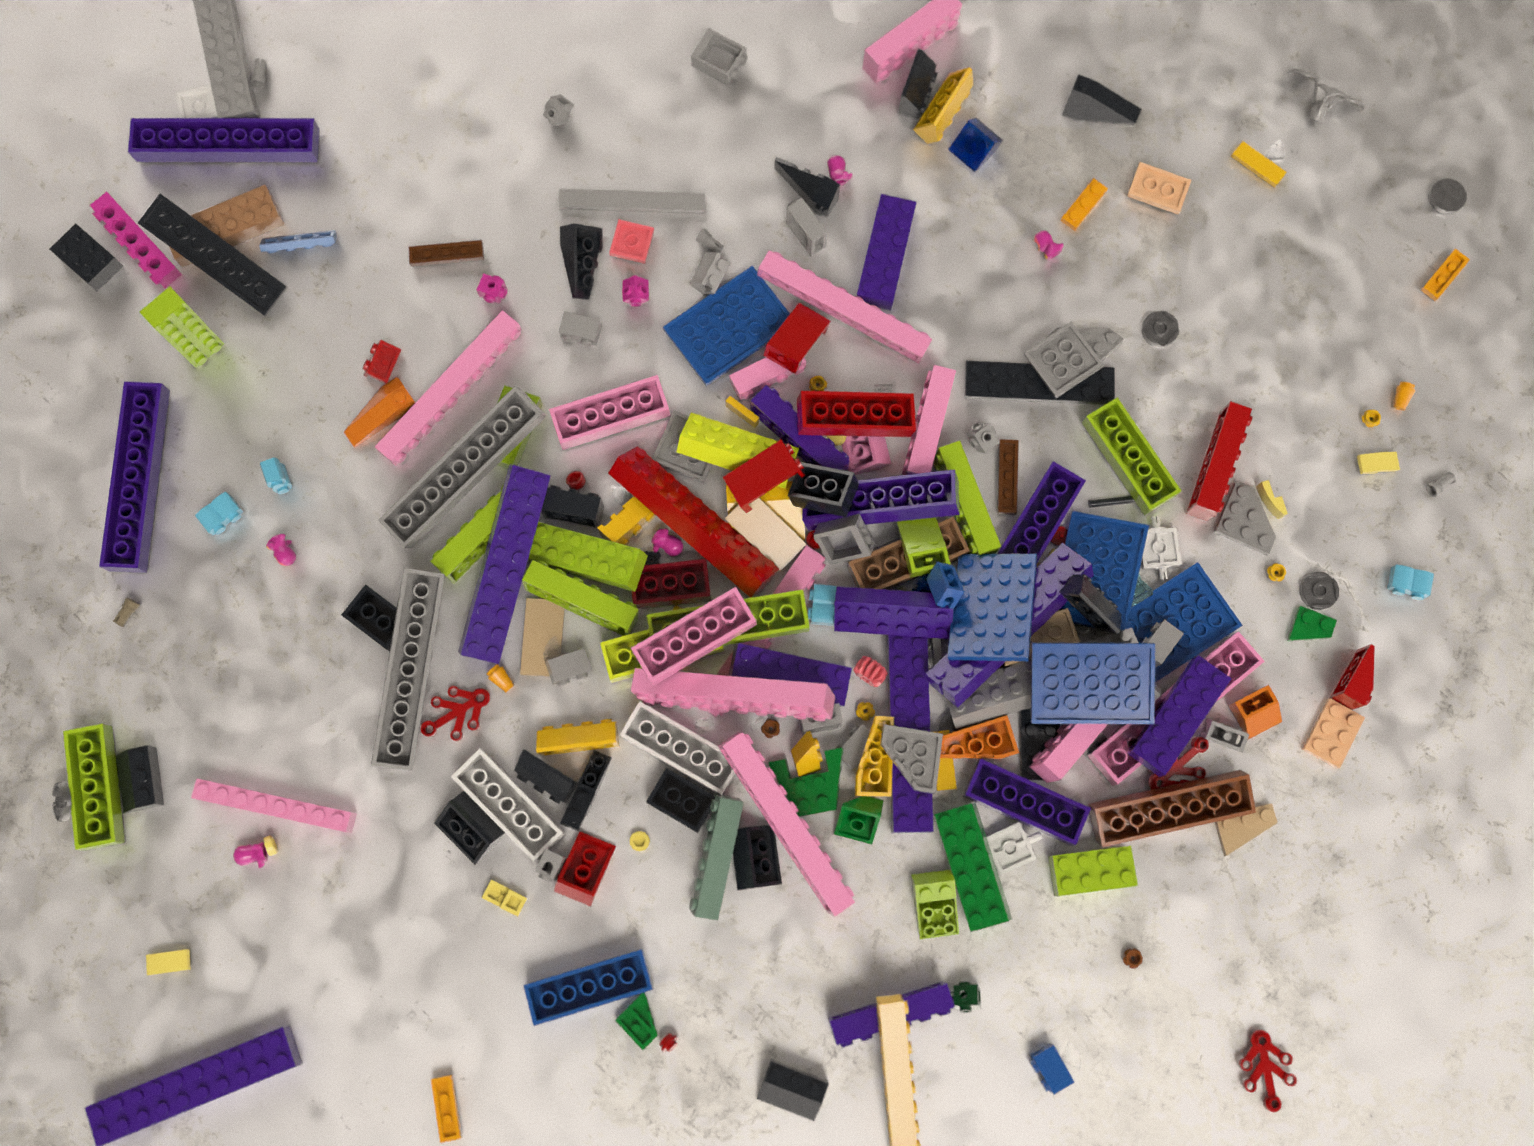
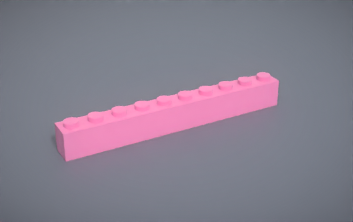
M769 250L758 268L757 276L917 363H920L932 341L925 332H919L913 329L910 324L898 321L892 314H886L880 311L877 306L865 303L862 298L852 296L844 288L832 285L825 278H819L813 271L805 270L799 267L796 262L786 260L778 252Z
M502 310L375 446L378 452L395 466L398 463H402L407 456L406 454L418 446L419 440L431 432L432 426L444 418L445 412L457 404L458 398L462 394H466L470 390L472 383L482 377L485 369L491 367L499 354H503L508 349V345L512 340L515 341L520 336L522 330L519 323Z
M806 545L773 594L802 589L805 591L806 588L810 590L815 583L813 579L817 573L821 574L826 567L824 564L825 557ZM772 638L743 642L741 644L769 649L772 645L770 642ZM733 651L716 675L728 676ZM717 709L706 711L715 718L724 714L717 711Z

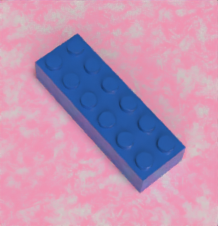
M644 949L523 985L533 1026L654 989Z

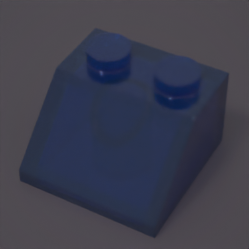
M973 118L967 121L948 150L972 171L977 172L995 153L1003 140L978 118Z

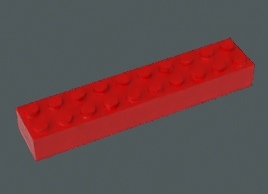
M637 446L617 457L608 474L745 594L752 598L770 583L779 571L774 562L766 558L758 548L751 545L729 523L721 519L700 498L691 493L671 473H668L657 461L647 455L645 450Z

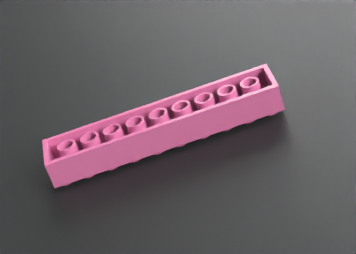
M1239 631L1231 635L1203 658L1232 678L1218 700L1265 662ZM1175 683L1162 692L1161 696L1154 701V713ZM1124 724L1087 755L1112 786L1118 785L1142 765L1128 755L1127 752L1146 724Z
M635 668L631 692L647 706L661 704L663 707L672 708L673 705H676L683 709L698 707V709L703 711L717 709V711L728 713L729 710H732L739 714L754 712L759 716L774 714L780 718H786L788 715L801 720L806 719V717L813 718L816 721L832 719L835 695L827 684L676 672L652 686L644 670L640 668Z
M743 732L734 734L717 747L826 912L837 916L855 903L852 898L854 896L853 892L841 882L843 877L837 869L834 870L829 864L832 861L826 852L823 853L819 849L820 842L815 835L812 836L808 832L809 826L803 818L800 819L796 814L798 809L795 804L786 799L785 795L787 793L781 784L778 785L775 782L774 778L776 776L770 767L766 768L763 764L764 758L758 750L755 751L751 746L753 741L750 736L743 734Z

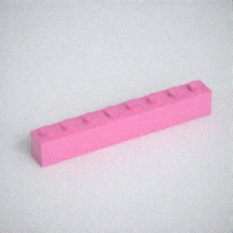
M196 779L191 798L348 833H352L357 816L356 813L201 779Z

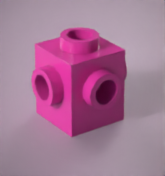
M484 273L476 289L479 297L491 304L494 302L500 304L508 292L506 284L501 277L496 275L492 277Z
M635 275L623 280V302L629 303L633 307H639L641 304L649 301V280Z

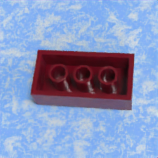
M697 559L644 565L636 591H632L633 604L637 606V609L711 601L707 560Z

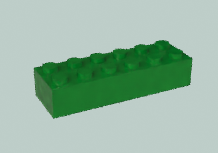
M976 802L934 814L970 932L1012 920Z

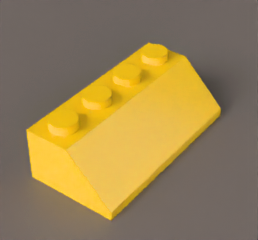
M970 67L948 74L913 130L927 144L941 140L944 130L952 123L953 116L961 109L962 102L970 95V90L973 86V75Z
M603 719L598 724H593V721L581 722V726H573L572 723L563 724L562 728L554 729V726H544L542 730L537 731L536 752L541 756L620 747L618 725L616 721L612 722V719Z

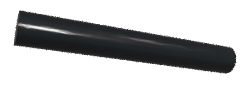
M1132 496L1088 501L1089 508L1136 503Z

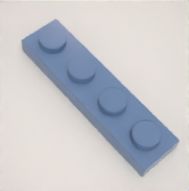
M336 230L262 238L259 247L261 252L275 253L278 250L293 251L302 247L304 249H311L319 245L329 247L335 244L337 233Z

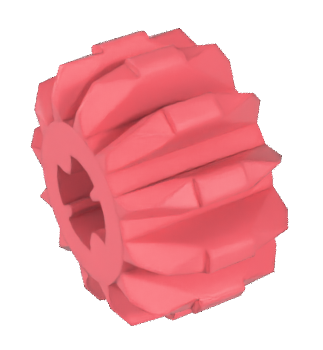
M867 656L859 659L853 669L856 676L874 687L880 686L888 674L885 667Z

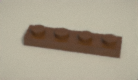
M482 240L408 247L409 264L411 267L484 260Z
M1000 439L998 449L997 514L1016 515L1019 440Z

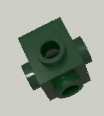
M959 982V985H953V991L950 993L957 1010H960L961 1013H971L972 1009H981V989L978 984Z

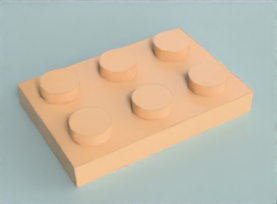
M1140 162L1127 197L1179 214L1191 180Z
M1331 698L1327 699L1302 750L1339 769L1365 717Z

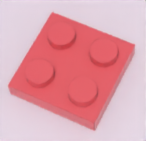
M618 220L609 252L610 256L645 264L655 231L654 227Z

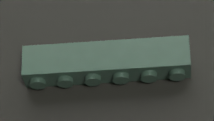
M716 794L715 799L711 802L710 809L712 814L711 819H708L706 830L708 831L707 838L702 843L703 856L698 862L699 875L694 881V898H691L689 903V909L695 917L712 920L719 919L744 803L739 798Z

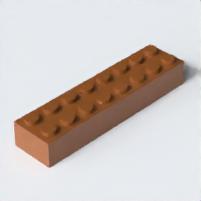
M1242 770L1088 804L1091 808L1090 815L1095 841L1102 848L1256 813L1250 776Z

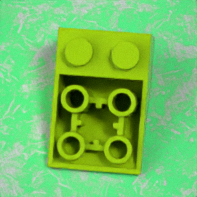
M936 517L897 522L910 578L930 574L937 562L950 564L947 548Z
M951 869L911 874L919 938L928 939L958 935L959 923L956 888Z

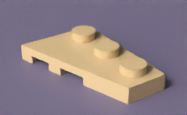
M1272 804L1255 807L1256 813L1215 822L1224 856L1229 855L1278 823Z

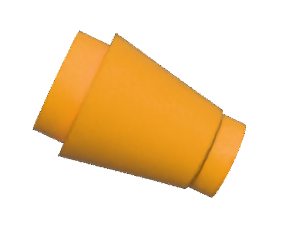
M1400 382L1396 386L1395 409L1405 411L1416 391L1414 384Z
M496 664L486 673L489 677L488 679L504 690L505 693L514 686L504 667H501L499 664Z

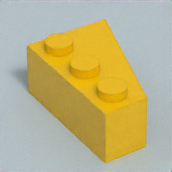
M634 496L622 506L623 509L617 515L614 513L610 516L611 521L607 525L603 526L601 524L597 527L603 539L628 545L630 543L629 539L633 535L637 536L642 531V526L655 518L656 515Z

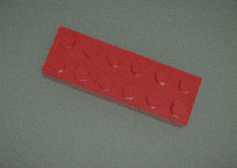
M800 391L797 397L798 435L911 437L916 431L914 393Z
M1230 401L1219 413L1186 514L1208 522L1218 512L1222 511L1224 507L1223 497L1227 495L1230 488L1228 481L1235 473L1236 467L1233 466L1241 455L1239 448L1247 437L1245 430L1246 427H1249L1253 418L1251 416L1252 408Z

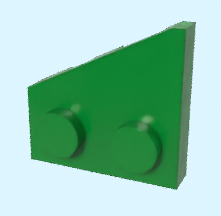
M1299 606L1287 641L1329 639L1332 637L1337 620Z
M642 993L615 1021L643 1051L658 1036L647 996L645 993Z

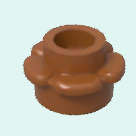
M767 719L761 726V731L765 734V737L773 738V736H778L780 733V724L776 720Z
M1127 949L1124 952L1123 962L1130 968L1135 969L1142 964L1143 957L1138 949Z

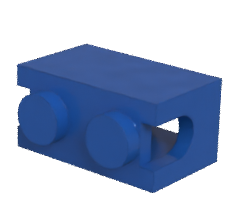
M937 562L927 577L928 585L937 606L945 607L948 605L949 608L954 609L965 591L954 565Z
M1049 1043L1029 1055L1032 1059L1029 1063L1034 1072H1039L1042 1080H1040V1083L1046 1092L1050 1091V1093L1055 1095L1075 1083L1053 1044Z

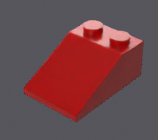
M1370 644L1356 650L1329 698L1351 710L1369 704L1372 699L1371 693L1374 689V645Z
M580 831L557 879L554 892L591 907L616 846Z

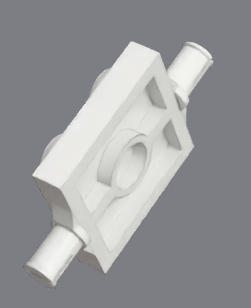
M1152 516L1153 528L1148 530L1141 565L1142 569H1159L1160 580H1168L1167 568L1182 565L1177 528L1160 527L1159 516Z
M1018 822L987 836L991 853L1000 875L1038 859L1033 850V843L1043 839L1042 835L1036 837L1041 834L1040 831L1028 835L1024 831L1021 822Z

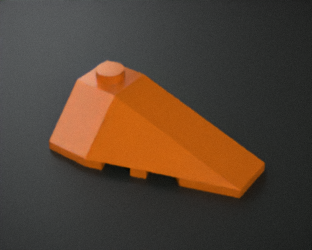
M396 377L377 391L346 428L344 433L355 448L402 418L415 404V401L399 378Z
M1008 715L944 734L940 758L1002 759L1018 754L1019 750Z

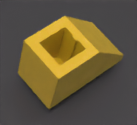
M810 731L806 732L791 749L793 762L799 777L821 770L820 762L823 760L820 750H818L820 746L817 737L813 738Z

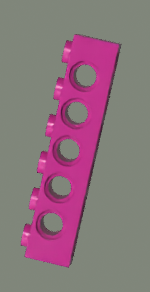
M105 192L90 204V207L94 210L92 214L99 222L103 220L106 223L104 228L111 235L113 233L117 235L115 240L122 247L127 246L128 250L126 252L133 260L137 258L140 261L138 265L145 273L149 271L152 274L149 277L156 285L161 284L164 288H167L182 275L108 192Z

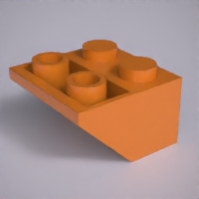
M1269 685L1228 705L1242 731L1250 734L1248 740L1282 722L1279 702Z

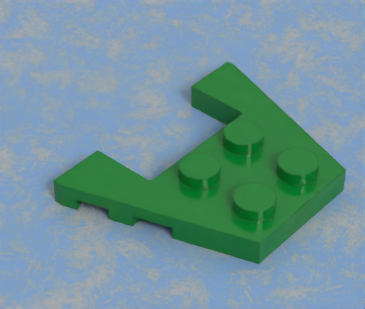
M843 747L824 751L828 772L791 778L787 758L768 762L778 783L785 789L788 801H792L797 807L798 812L796 814L798 817L837 810Z

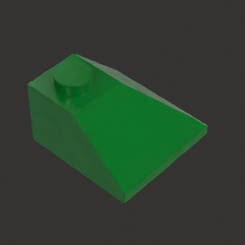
M861 796L844 802L834 835L872 845L881 818L884 800Z

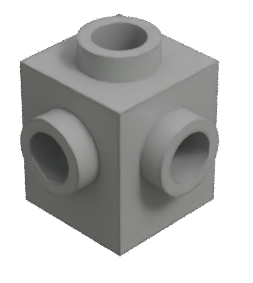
M561 94L552 96L545 105L543 116L553 125L565 124L571 118L570 113L574 104Z
M978 422L967 433L970 438L969 443L978 452L987 453L1000 443L995 435L996 430L991 424Z

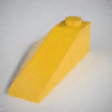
M874 717L856 773L855 796L892 797L893 761L882 748L881 737L884 724L894 726V717Z

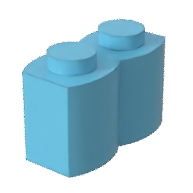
M271 458L260 462L266 484L269 488H272L273 492L284 494L292 488L286 467L283 463H280L278 458Z
M224 492L202 508L195 516L208 533L219 535L225 531L229 523L238 521L244 511L229 493Z
M1394 565L1390 570L1387 589L1391 590L1395 595L1408 594L1412 599L1423 600L1431 594L1434 574L1408 566Z
M814 584V589H810L809 600L813 601V607L808 608V619H811L812 625L834 626V604L837 586Z

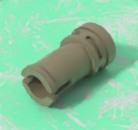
M126 597L121 610L113 619V622L124 627L132 613H135V610L140 607V604Z

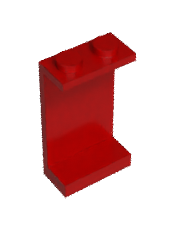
M798 303L767 343L763 356L796 374L803 358L819 337L827 333L831 321L803 304Z
M782 440L777 441L723 477L740 508L745 513L753 510L750 503L798 473L801 478L805 476L801 470L804 467L798 458L794 459L792 456L795 452L789 443L785 444Z

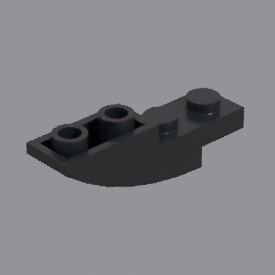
M593 750L571 801L560 821L561 825L579 832L600 789L612 757Z

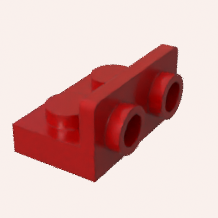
M383 340L378 341L377 344L373 343L369 352L372 354L371 358L365 361L362 368L364 370L363 376H370L386 384L402 349Z

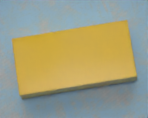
M729 396L726 399L725 404L728 409L752 427L756 428L758 426L759 417L733 397Z

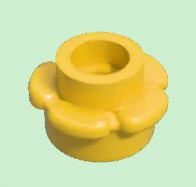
M814 376L809 380V389L811 391H824L827 387V382L822 376Z
M1367 410L1362 415V422L1367 427L1373 428L1380 424L1381 415L1378 411Z
M1278 563L1269 566L1267 569L1269 579L1278 582L1282 581L1286 575L1285 567Z
M861 702L858 704V709L856 710L857 717L863 721H868L874 717L875 710L872 703Z

